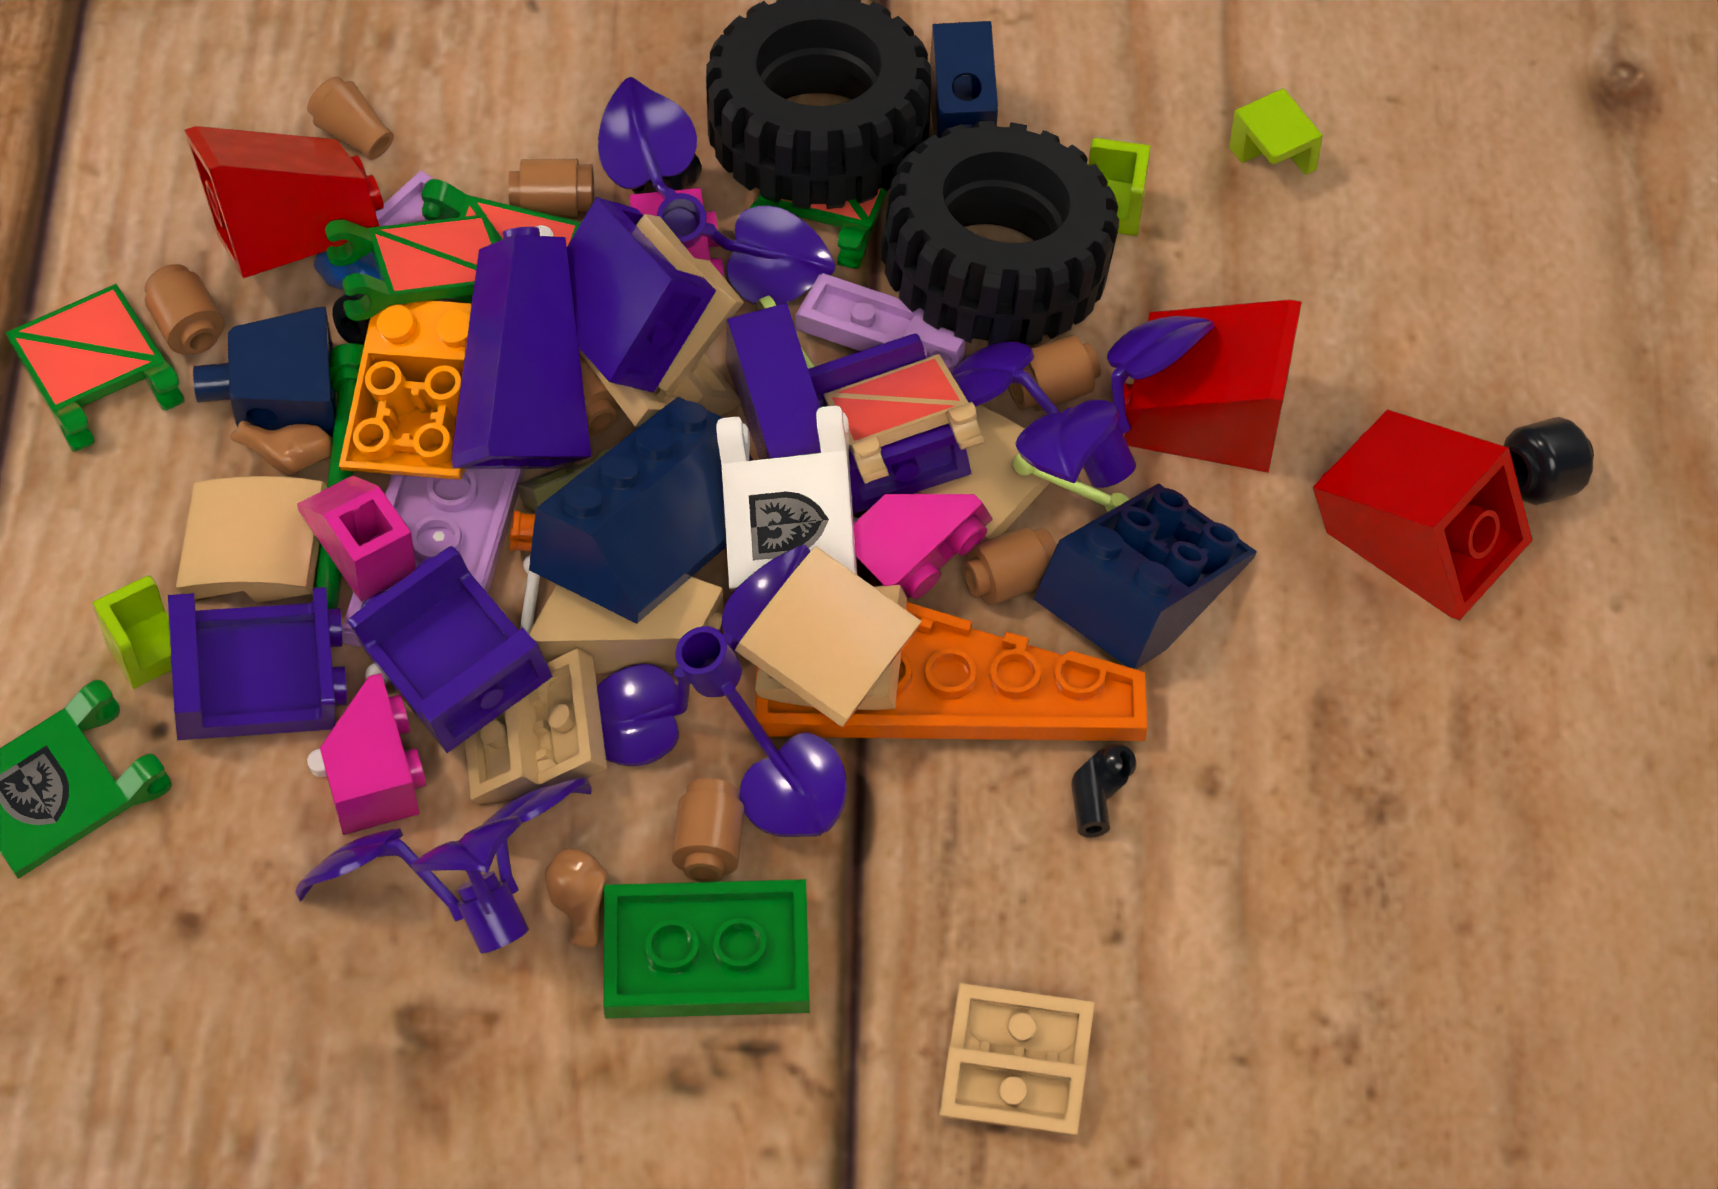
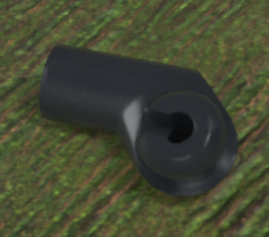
M1113 744L1107 749L1099 750L1072 777L1071 787L1077 831L1081 836L1089 838L1098 837L1110 830L1107 800L1126 784L1129 776L1136 770L1137 765L1134 753L1125 745Z

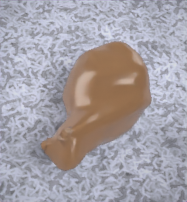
M241 421L238 424V428L230 435L234 442L243 444L258 453L275 469L289 476L317 462L325 461L331 455L332 437L316 425L293 424L277 430H267L251 425L247 421Z
M565 848L554 856L546 868L545 880L552 904L569 917L572 934L571 944L585 948H594L597 946L600 937L599 923L604 906V885L607 883L608 872L591 854L575 848Z

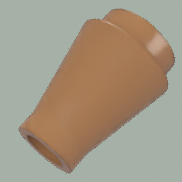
M337 76L329 78L315 90L309 99L307 110L313 116V124L361 151L370 160L377 159L390 147L394 134L382 123L354 82H344Z

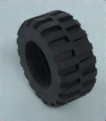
M776 0L775 3L769 5L763 1L752 6L746 12V18L739 15L723 30L724 35L721 34L714 42L709 52L710 61L706 64L708 137L710 145L715 149V157L728 173L733 172V178L749 191L756 187L760 189V195L764 199L779 203L781 199L792 201V205L795 208L810 209L811 204H826L827 209L843 208L845 201L856 199L860 204L874 199L878 195V189L883 188L886 192L890 190L892 179L897 174L899 164L905 156L915 151L916 146L929 137L931 65L928 62V52L923 42L914 35V30L899 16L892 19L891 12L886 7L874 1L867 5L861 3V0ZM806 93H830L851 100L835 105L810 106L786 99Z
M994 121L977 122L974 128L965 129L963 124L948 128L942 132L940 139L934 134L916 146L915 151L905 156L897 168L896 176L892 179L881 243V260L885 264L884 273L895 292L900 291L899 299L912 313L921 308L924 310L923 321L937 330L944 327L954 331V337L964 339L965 342L971 343L972 339L975 338L988 341V346L1019 341L1028 346L1038 344L1042 341L1043 335L1046 334L1053 339L1071 330L1073 324L1076 325L1084 321L1093 311L1095 303L1101 299L1119 228L1118 204L1115 194L1110 186H1107L1108 181L1097 165L1092 164L1089 166L1087 164L1088 158L1084 152L1073 144L1068 148L1060 144V139L1057 135L1045 130L1041 134L1027 131V125L1011 122L1009 127L995 126ZM977 224L1004 226L1017 230L1034 241L1025 243L998 242L981 237L966 229L965 226Z

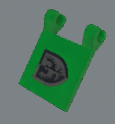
M94 680L88 683L73 697L65 708L0 748V853L18 879L130 807L163 796L172 786L171 779L165 772L164 766L153 754H145L135 760L120 778L115 781L82 733V731L108 724L117 718L120 713V707L114 699L111 690L102 680Z

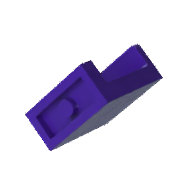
M596 197L567 246L578 347L609 382L654 393L716 290L704 277L679 271L666 259L636 226L643 217V214L638 209Z
M914 333L809 368L808 371L819 406L822 408L827 406L823 394L926 359L919 335ZM949 423L882 446L880 453L889 476L866 484L849 449L853 514L871 508L885 494H914L918 491L972 474L967 450L959 448Z
M449 546L438 555L422 561L410 575L383 594L370 598L359 611L348 619V623L365 653L398 694H401L403 700L446 753L450 752L553 677L537 643L524 628L518 630L472 576L462 556L453 546Z
M326 587L313 588V601L306 604L197 611L194 593L168 595L177 740L332 730L334 728L335 706L347 705L345 666L332 667L331 647L343 646L340 608L328 609Z

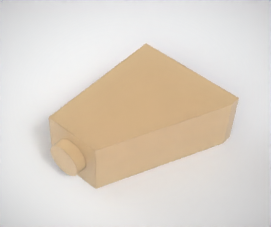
M691 577L636 624L556 584L529 635L537 643L546 663L579 648L593 657L595 674H613L623 668L636 664H651L666 672H674L679 667L675 656L676 647L684 634L701 626L713 627L724 634L722 629V614L724 610L723 588Z

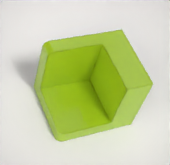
M1282 88L1234 111L1229 149L1241 163L1261 154L1272 164H1277L1291 158L1299 169L1307 175L1317 170L1323 134L1288 92Z
M1093 138L1088 165H1097L1108 181L1107 186H1110L1115 194L1118 204V233L1138 236L1151 145Z
M148 575L92 602L105 643L132 689L172 671L169 616L164 609L158 586L152 576Z

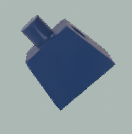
M991 21L932 24L930 65L931 113L934 134L940 139L942 132L948 128L963 124L965 129L974 128V125L981 121H994L995 126H997L998 100Z
M316 307L234 326L228 332V363L193 366V381L197 403L230 400L237 428L241 421H247L251 425L267 430H277L293 424H309L322 428L333 437L336 393L333 389V383L330 381L329 361L330 353L333 349V341L326 307Z

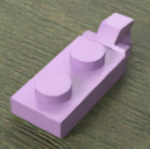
M824 273L818 276L795 315L796 330L858 351L916 333L923 343L926 358L939 354L949 371L965 359V340L954 337V331L942 327L937 330L923 321L924 310L921 308L912 313L897 297Z

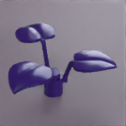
M633 77L626 78L619 85L605 108L599 129L598 153L603 170L616 185L624 189H636L651 180L655 190L664 199L658 208L657 216L662 218L686 249L694 246L702 236H705L723 249L733 251L728 260L726 272L731 286L741 298L757 305V300L769 295L774 300L776 306L789 303L810 290L820 274L824 273L830 276L833 274L835 263L823 240L807 223L787 210L774 206H756L745 210L736 221L735 240L724 236L716 229L714 224L706 223V212L702 203L690 194L676 193L662 179V177L680 175L689 167L697 148V134L690 117L674 101L649 89Z
M1172 316L1147 321L1136 326L1123 335L1107 354L1110 366L1116 368L1111 375L1113 403L1106 400H1090L1073 408H1067L1063 413L1057 409L1026 371L1022 370L1034 358L1032 349L1026 344L1001 342L989 345L962 360L950 373L969 403L973 402L975 407L999 396L1010 386L1011 382L1024 386L1047 415L1032 422L1018 436L1016 448L1021 457L1036 469L1071 483L1076 482L1083 468L1092 486L1104 488L1125 480L1136 468V462L1123 436L1124 433L1131 429L1125 410L1124 384L1127 378L1130 376L1133 379H1144L1164 370L1183 356L1210 330L1215 328L1213 321L1204 318Z
M806 545L796 547L772 559L736 588L723 610L722 629L724 634L713 627L701 626L688 631L682 636L675 651L679 667L674 670V675L678 679V686L666 671L651 664H636L623 668L607 677L597 686L607 761L623 766H642L653 763L672 751L679 739V727L674 716L686 712L690 684H692L695 690L703 696L713 698L726 696L768 756L767 759L756 762L747 770L740 785L739 799L744 805L745 815L755 827L765 833L779 837L821 836L824 832H828L835 825L843 811L847 797L846 772L836 750L826 740L812 733L797 734L778 750L736 690L742 675V666L735 654L739 653L735 649L779 589L811 552Z
M584 777L527 792L499 809L481 826L465 833L459 841H449L439 845L421 857H418L399 839L403 836L400 828L361 837L335 850L314 867L300 881L295 893L301 902L314 884L352 872L376 857L398 856L449 908L455 922L462 919L465 920L481 954L497 950L519 939L529 931L513 896L519 889L512 876L507 844L509 836L514 833L521 823L544 813L570 793L591 795V785L588 779ZM495 854L499 869V881L494 871L489 872ZM432 871H466L470 880L457 889L462 899L458 900Z

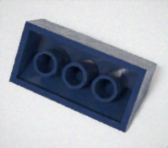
M676 397L536 508L529 571L636 624L727 547L722 464L716 430L718 420L723 417L706 410L705 407L696 402ZM751 455L749 456V461H753Z

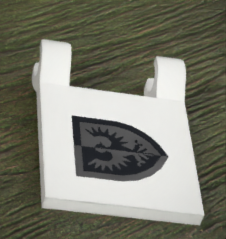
M840 406L822 407L816 413L821 453L749 461L750 432L747 425L742 422L740 417H727L718 420L716 430L722 464L729 588L732 591L736 590L740 584L763 565L801 545H806L810 551L817 546L857 575L849 465V420Z

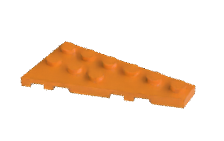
M909 602L906 604V610L922 622L912 638L901 650L895 709L856 710L846 724L841 727L814 707L760 698L757 693L755 697V717L769 737H793L800 733H812L821 738L1146 741L1147 734L1145 672L1072 650L1062 655L1028 645L1029 638L1007 631L1004 637L972 628V621ZM756 666V681H757V673H758V667H757V666Z

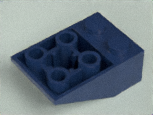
M1158 483L1060 539L1033 600L1125 666L1138 669L1167 650L1254 559L1257 551L1240 540L1233 529L1224 524L1214 522L1192 507L1181 493L1165 488Z

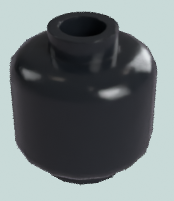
M1562 417L1546 419L1518 427L1505 439L1503 446L1509 447L1522 501L1533 505L1548 503L1578 494L1588 485L1593 472L1594 451L1589 439L1573 421Z

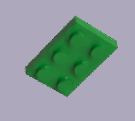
M806 879L604 885L603 1007L605 1019L810 1013Z

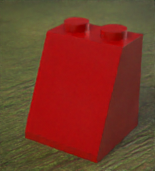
M202 126L185 129L218 238L243 279L325 252L330 246L339 247L344 245L347 240L332 242L327 239L325 228L331 221L347 220L366 228L380 227L376 211L384 209V203L377 182L372 174L366 175L360 157L358 155L350 157L337 139Z
M1289 299L1150 312L1148 321L1172 316L1198 317L1213 321L1215 328L1210 330L1183 356L1164 370L1144 379H1134L1133 384H1124L1126 416L1131 425V429L1124 434L1127 445L1269 473L1302 302Z
M1388 409L1313 486L1327 534L1447 616L1459 621L1533 541L1509 447Z

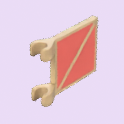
M939 354L823 394L826 405L840 406L849 420V449L865 484L889 476L880 453L881 447L948 423L961 450L985 442L976 420L978 414L973 402L969 403Z

